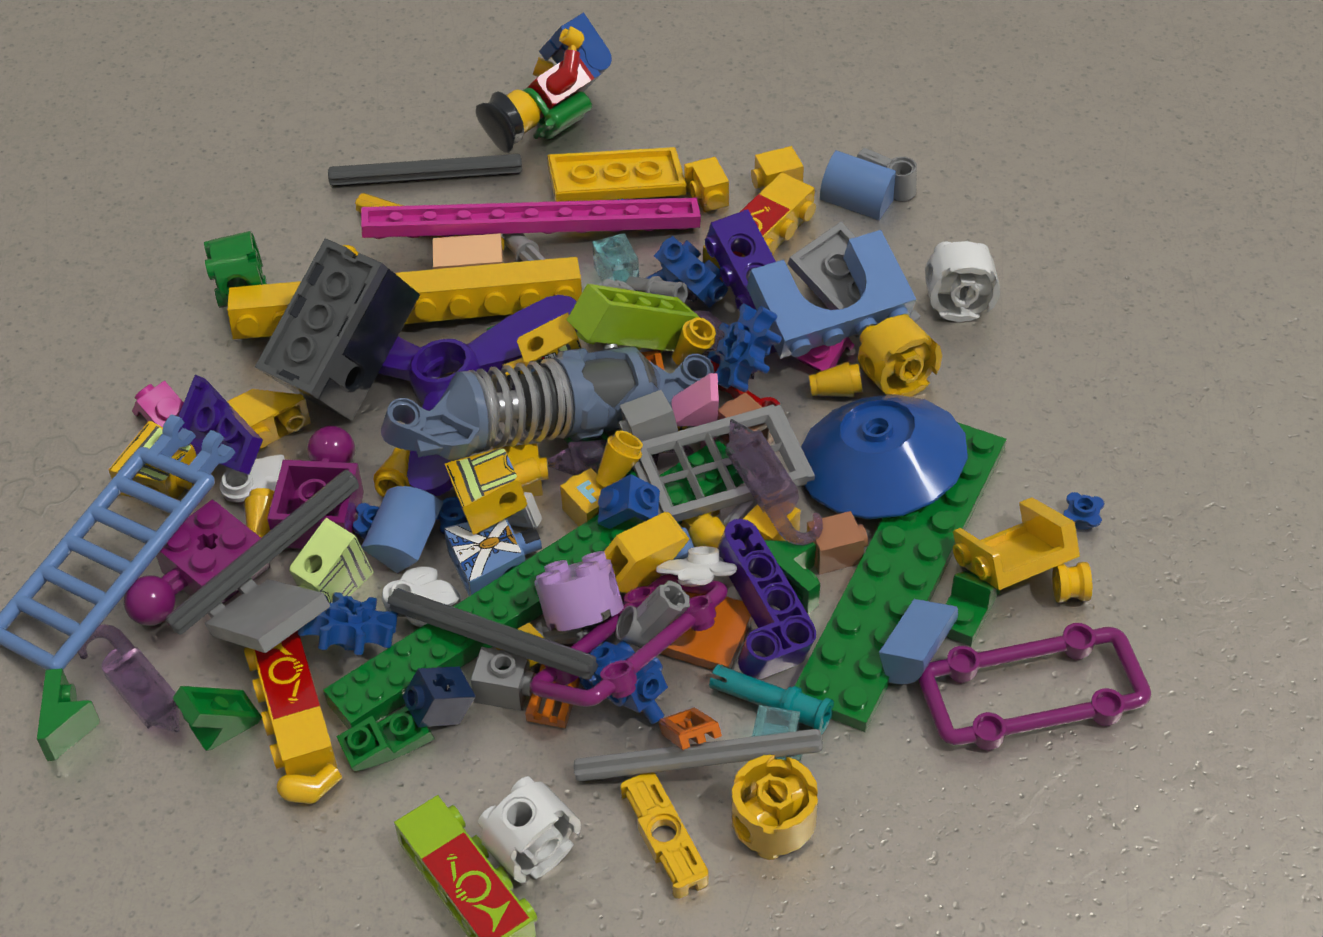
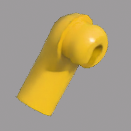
M328 763L314 777L296 774L282 776L277 782V792L284 800L289 802L314 804L342 779V775L335 766Z

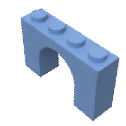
M881 230L855 237L848 241L843 259L859 289L860 299L855 304L844 309H823L806 300L798 290L784 260L751 269L747 290L756 309L758 310L760 306H763L777 314V319L772 323L769 330L782 337L779 344H774L780 359L790 355L799 357L808 353L812 348L822 345L833 346L840 343L844 338L856 334L860 336L866 327L875 326L890 317L903 314L911 316L917 299Z

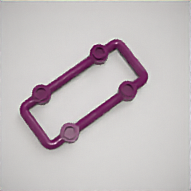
M673 574L663 575L648 586L632 589L624 596V609L631 605L638 608L659 585H664L668 580L679 584L678 576ZM715 580L704 586L688 587L681 585L684 592L702 595L690 598V607L626 661H617L603 668L600 673L602 680L593 688L583 690L565 686L575 681L578 676L544 665L545 668L531 680V692L538 697L581 707L595 706L611 694L615 698L629 696L636 690V673L690 628L694 631H703L714 625V618L716 617L715 607L726 598L727 587L724 583ZM622 611L612 617L610 615L570 648L590 653L616 631L617 621Z
M1083 623L1068 625L1064 629L1062 636L978 653L968 646L954 647L949 651L947 659L930 662L919 678L922 692L940 738L951 745L975 743L979 748L987 751L998 748L1003 743L1005 736L1093 718L1099 725L1110 726L1121 719L1123 712L1142 708L1151 698L1150 686L1124 632L1114 627L1092 629ZM1112 643L1134 693L1121 695L1116 690L1103 688L1093 694L1091 702L1003 719L995 713L986 712L979 714L974 719L973 726L954 729L935 677L949 675L958 683H966L977 675L980 668L1065 652L1071 659L1080 660L1092 653L1094 645Z

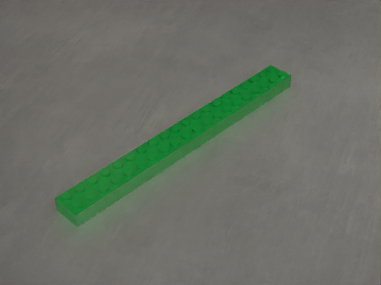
M718 439L714 440L722 459L736 456ZM707 445L687 457L692 468L715 462ZM680 462L660 474V476L683 471ZM743 462L726 466L736 488L747 481V466ZM718 469L695 475L705 497L728 491ZM687 478L664 484L673 506L697 500ZM596 515L453 607L518 629L543 614L535 587V580H537L536 576L545 572L544 566L560 560H567L568 565L582 562L583 556L593 552L605 551L616 535L645 521L634 516L608 529L598 524V515ZM427 623L323 689L325 699L329 707L347 729L372 715L378 722L405 704L402 696L418 668L457 666L461 668L479 656L481 647L492 648L493 646Z

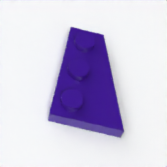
M194 375L178 416L185 422L178 433L184 428L195 434L196 437L190 444L194 447L197 455L202 450V442L210 430L220 433L225 439L218 448L221 444L233 448L236 452L231 459L222 463V465L250 475L263 439L205 378Z

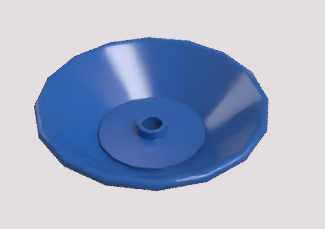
M897 394L861 398L832 410L810 429L801 446L815 474L814 480L804 485L811 497L838 514L851 511L854 517L864 519L904 516L933 504L957 483L968 459L966 434L951 413L926 399Z

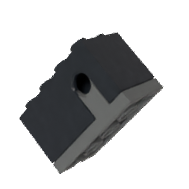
M325 238L255 368L294 393L302 394L304 398L353 421L420 294L383 263L361 253L356 255L347 247Z

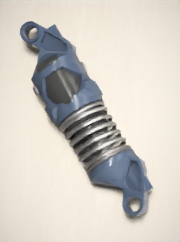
M608 344L603 346L602 351L588 352L585 348L559 351L555 358L543 359L540 365L536 361H530L527 367L523 363H517L514 369L510 365H504L501 371L496 367H491L488 372L483 369L460 371L455 373L442 398L430 411L419 407L417 403L407 398L393 400L388 406L381 427V436L391 446L417 451L418 457L438 454L451 461L469 457L474 453L488 451L491 447L496 449L502 448L504 445L514 447L518 442L527 445L531 440L533 442H541L544 438L546 440H554L556 437L563 439L571 438L576 442L598 439L603 432L619 429L618 422L623 420L619 405L662 390L672 408V398L676 394L708 374L713 373L714 367L711 361L704 355L690 354L670 374L647 360L635 347L618 348L617 344ZM522 370L523 374L518 376V371ZM506 372H508L511 375L510 390L505 379ZM493 374H495L498 378L497 393L492 382ZM512 420H516L518 423L517 433L512 425ZM499 422H504L505 424L504 434L499 427Z

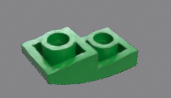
M406 706L380 722H377L372 715L336 736L353 771L389 762L435 739L429 727L417 726L410 710Z

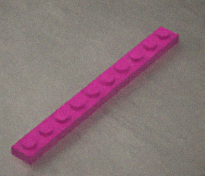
M697 198L361 207L362 238L375 239L386 237L417 238L420 236L451 237L454 235L499 233L552 234L555 232L586 233L589 231L619 232L622 230L652 231L655 229L686 230L688 228H700L701 223Z

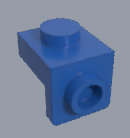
M632 474L603 488L598 500V524L611 529L634 516L643 521L657 516L659 510V488Z

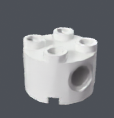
M945 241L935 247L934 253L930 256L925 266V279L933 309L938 310L939 315L944 319L955 322L972 321L980 318L979 313L986 308L987 312L992 310L1000 297V284L994 260L990 255L988 247L982 243L977 244L968 241L952 243Z
M529 776L517 781L511 789V794L505 797L498 806L494 805L487 808L478 819V825L482 828V845L520 883L527 882L526 875L528 874L537 879L557 866L574 845L569 840L572 831L579 836L581 830L580 819L543 782H534Z

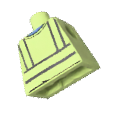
M328 518L321 523L289 569L298 587L324 593L329 603H332L333 593L335 592L342 593L343 596H351L374 573L356 536Z

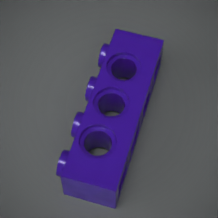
M747 209L711 222L705 238L707 252L712 258H716L724 284L727 287L730 286L735 295V303L739 313L742 304L757 310L747 290L751 269L776 262L752 215ZM733 252H740L745 257L736 256ZM774 345L771 346L770 354L777 352Z

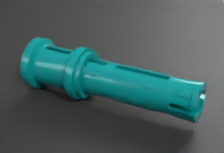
M721 664L716 665L712 674L726 678L727 682L710 677V689L718 690L776 711L784 722L790 723L792 720L800 722L813 729L820 730L821 735L825 732L830 722L834 707L832 699L825 698L824 700H819L802 693V689L797 686H790L786 690L739 673Z

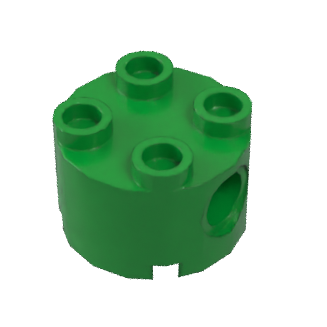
M251 231L204 242L207 256L205 266L209 279H215L217 288L214 291L219 308L228 306L230 287L267 284L266 276H263V264L259 249Z

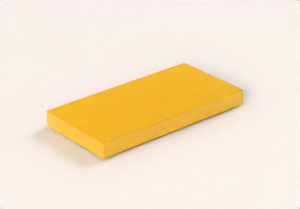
M676 147L547 155V166L555 202L686 195L687 185Z

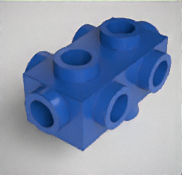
M673 236L666 239L654 255L660 262L662 269L646 277L650 279L652 276H659L663 281L685 283L687 288L709 308L715 302L720 301L728 291V287L719 279L721 277L720 269L710 260L705 264L698 259L701 255L700 251L688 240L682 244Z
M605 641L602 645L588 653L596 657L598 668L591 679L579 677L581 684L586 690L593 688L602 680L600 673L603 668L617 661H626L635 651L624 641H620L617 645ZM655 657L636 673V690L632 694L623 698H615L611 694L607 699H610L619 707L623 705L638 713L642 711L651 724L660 721L665 714L655 699L668 686L662 675L663 667L659 659Z

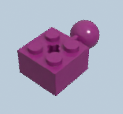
M326 426L320 428L311 436L307 446L310 461H282L267 518L270 530L344 470H348L356 477L359 488L287 548L303 549L326 518L353 535L355 534L352 526L353 522L358 519L356 508L362 503L364 490L358 463H352L355 456L354 441L351 435L340 427Z
M210 500L184 521L156 556L164 576L161 578L152 575L142 576L124 595L126 613L133 621L145 626H154L164 622L167 615L174 610L175 595L183 590L189 596H192L260 540L261 537L216 501ZM267 563L251 577L252 580H255L269 569L270 564ZM236 589L227 598H225L222 601V603L224 604L225 602H227L239 591Z

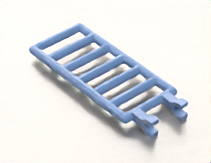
M171 414L163 425L162 435L150 449L140 447L136 450L0 612V645L46 670L61 668L64 670L214 486L215 479L211 473L219 463L227 462L236 453L233 448L221 444L218 448L225 438L220 433L210 430L202 442V450L190 465L173 459L171 457L178 448L189 445L196 436L192 431L184 428L178 433L185 422L182 418ZM145 464H148L193 483L194 486L179 501L132 479ZM122 492L170 513V515L155 531L108 508ZM98 521L145 543V545L134 559L129 561L83 538ZM74 551L119 573L120 576L104 592L58 569V567ZM48 581L95 606L83 621L78 623L32 598ZM21 612H24L68 635L69 638L55 655H52L6 629Z

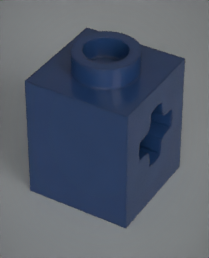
M460 666L418 668L402 697L417 726L429 727L460 724L476 696Z

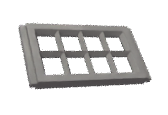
M770 405L642 441V457L633 466L638 478L659 488L658 515L663 512H669L677 522L764 497L769 492L774 494L805 485L815 478V474L781 405ZM766 423L776 444L753 450L744 429ZM736 432L745 453L722 459L713 438ZM705 440L715 462L692 468L683 450V446ZM674 449L683 471L661 477L651 455ZM779 451L789 473L767 479L757 457ZM749 460L759 482L736 488L726 466ZM718 469L728 491L705 497L695 475ZM687 478L697 500L673 506L664 484Z

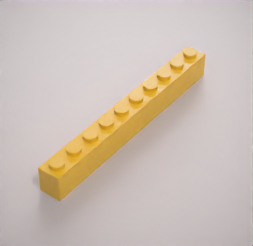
M577 257L395 273L420 294L405 324L509 315L546 297L564 295L578 301L582 294L581 275ZM301 281L230 287L227 311L233 340L272 336Z

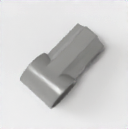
M863 148L857 154V158L896 171L893 200L907 201L916 195L917 164L913 159L908 157L890 159L866 148Z
M668 580L664 585H659L638 608L631 605L622 611L616 625L615 633L617 639L642 648L690 607L689 595L676 582Z

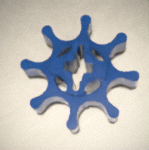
M742 304L737 322L730 325L724 322L720 324L719 330L724 332V338L719 340L717 350L710 351L707 356L709 360L720 365L715 372L718 376V385L726 389L732 386L742 392H746L751 374L757 371L764 374L768 373L770 367L764 363V358L770 354L771 346L779 344L782 340L781 336L769 330L772 323L777 319L776 313L763 306L755 310L746 304Z
M335 592L333 593L332 603H329L331 607L301 627L297 632L299 636L318 635V648L321 650H327L329 646L335 644L343 647L344 650H354L356 655H363L365 643L378 644L384 648L392 646L398 613L394 611H377V599L374 597H369L366 601L361 602L353 599L352 596H343L342 593Z

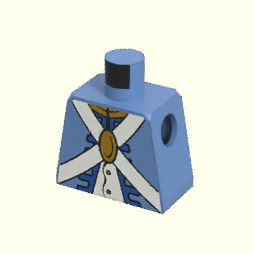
M507 518L474 535L468 522L444 528L447 551L468 596H471L526 561V554L542 549L541 540L535 527L515 534Z

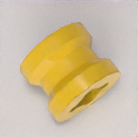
M1078 562L1076 566L1067 567L1064 563L1053 567L1052 585L1056 602L1064 603L1069 598H1078L1081 602L1091 600L1093 586L1091 569L1088 562Z

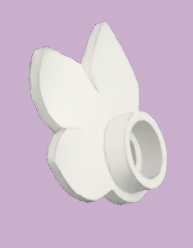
M284 455L256 459L250 475L226 467V472L223 474L220 482L222 496L231 502H242L253 489L266 488L275 491L282 461L285 460Z
M708 546L690 548L687 558L668 560L656 567V572L660 574L677 575L679 584L688 587L704 586L710 583L715 576H731L737 571L735 564L724 562L723 558L719 557L718 548Z
M424 566L407 570L401 580L388 583L382 592V601L387 611H391L388 597L397 588L449 606L456 604L460 601L461 597L460 593L450 583L437 580L436 569ZM398 613V617H406L415 626L422 627L427 624Z

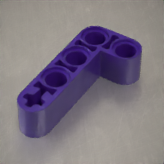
M734 519L727 524L718 545L719 557L723 558L724 562L736 565L737 571L729 576L758 627L750 632L738 656V666L743 674L756 679H763L801 664L816 638V629L757 527L748 520ZM752 574H757V575L760 576L761 578L755 577V576L752 575ZM771 606H775L780 610H775ZM789 638L797 640L800 644L792 642ZM754 651H759L766 657L758 656Z

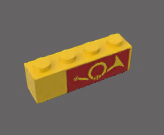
M782 172L741 210H749L772 255L785 240H789L794 235L796 229L801 224L809 221L816 210V204L814 203L815 188ZM704 245L703 263L705 264L708 260H710L714 265H716L720 269V266L716 258H712L708 254L706 246ZM733 252L736 256L745 257L740 252Z
M297 630L266 653L248 647L244 648L250 672L258 670L260 678L254 679L252 682L258 703L265 701L267 703L268 710L261 712L267 736L273 734L276 736L277 743L269 745L276 770L284 767L286 775L313 776L328 763L336 768L338 767L301 638L297 634Z

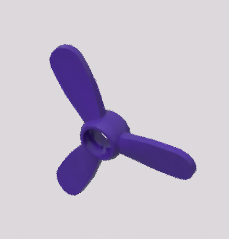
M564 295L546 297L505 318L468 344L456 339H439L419 347L398 336L379 374L410 381L415 396L423 405L422 408L430 411L438 404L456 372L477 371V369H483L488 372L491 367H496L501 371L504 364L522 358L517 344L520 336L565 313L570 315L577 301L572 297ZM455 372L450 376L437 379V377L443 374ZM410 450L407 472L410 486L424 490L434 496H439L449 491L453 484L445 463L451 462V460L445 459L438 454L418 457L417 451Z

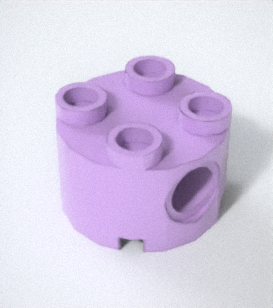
M604 551L587 554L582 557V562L568 565L567 560L552 562L544 566V573L536 576L535 587L548 630L552 631L555 626L557 631L579 629L603 621L602 612L610 610L612 617L624 609L611 560L606 559Z

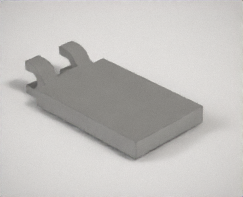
M839 222L790 256L788 265L830 310L850 307L860 299L859 289L843 259L849 239L856 236L842 222ZM913 309L910 318L917 322L921 316Z
M249 578L237 588L242 594L226 606L220 602L208 612L211 619L205 622V625L213 637L266 653L331 606L322 592L270 579L257 585L252 578Z

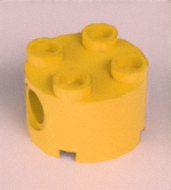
M906 314L887 318L875 326H868L860 335L859 339L862 343L858 354L860 368L886 395L897 394L909 397L916 395L930 384L927 378L931 372L936 375L941 367L942 352L940 346Z
M763 755L748 761L737 772L732 788V827L738 839L748 848L756 851L760 857L773 860L780 855H786L798 850L814 833L816 829L818 790L817 782L810 770L798 760L787 756L785 761L775 759V755Z

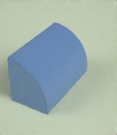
M835 150L822 179L820 200L880 220L894 199L896 171Z
M397 486L388 489L361 548L394 572H401L419 560L443 501L424 490L414 487Z
M918 599L912 601L879 651L885 675L889 676L890 683L910 684L922 676L958 618L957 606Z

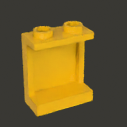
M1031 497L1019 502L1022 523L981 540L962 528L954 530L955 545H953V554L960 566H964L981 580L1001 590L1080 557L1075 522Z

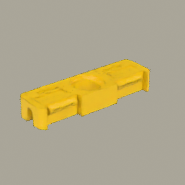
M654 772L643 773L622 782L621 798L627 797L638 818L639 833L655 863H662L673 884V896L680 899L687 896L689 888L695 886L697 891L707 887L709 882L708 869L657 775ZM660 826H669L675 830L676 835L670 841L661 842L656 840L652 833Z

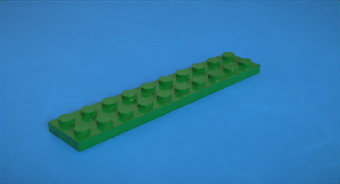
M957 422L966 434L968 454L967 462L957 483L933 504L904 516L882 519L795 686L802 689V693L819 700H824L825 698L832 699L834 707L831 719L866 732L890 684L889 676L885 675L879 651L914 599L930 602L953 555V545H955L953 531L958 528L966 529L1005 449L1006 438Z

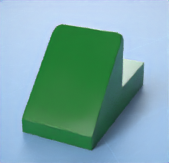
M764 540L807 614L811 613L819 607L820 582L811 571L815 565L816 544L813 542Z
M963 571L955 574L951 595L946 605L958 607V618L946 637L971 647L1000 590L970 572Z
M62 668L50 669L45 672L37 741L46 760L56 761L100 723L92 701H77L76 688L74 684H69Z
M180 686L173 696V700L183 713V718L189 723V727L206 751L213 750L257 725L262 719V716L244 690Z

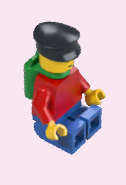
M584 12L562 25L539 50L543 58L538 57L533 71V75L537 76V78L526 89H516L507 95L497 91L491 95L488 103L476 105L475 113L479 123L494 144L503 152L509 153L513 149V145L521 141L523 135L535 126H537V130L533 134L534 139L542 137L551 139L581 120L584 114L592 109L591 101L584 91L610 66L612 57L609 49ZM552 58L557 65L554 66L553 62L549 61V59Z

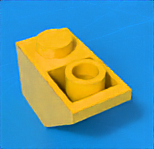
M251 389L227 401L263 439L260 449L311 423L306 400L302 394Z
M663 512L616 535L605 549L606 559L611 560L620 592L628 593L637 587L651 584L661 576L660 573L656 572V567L668 560H673L690 540L669 512Z

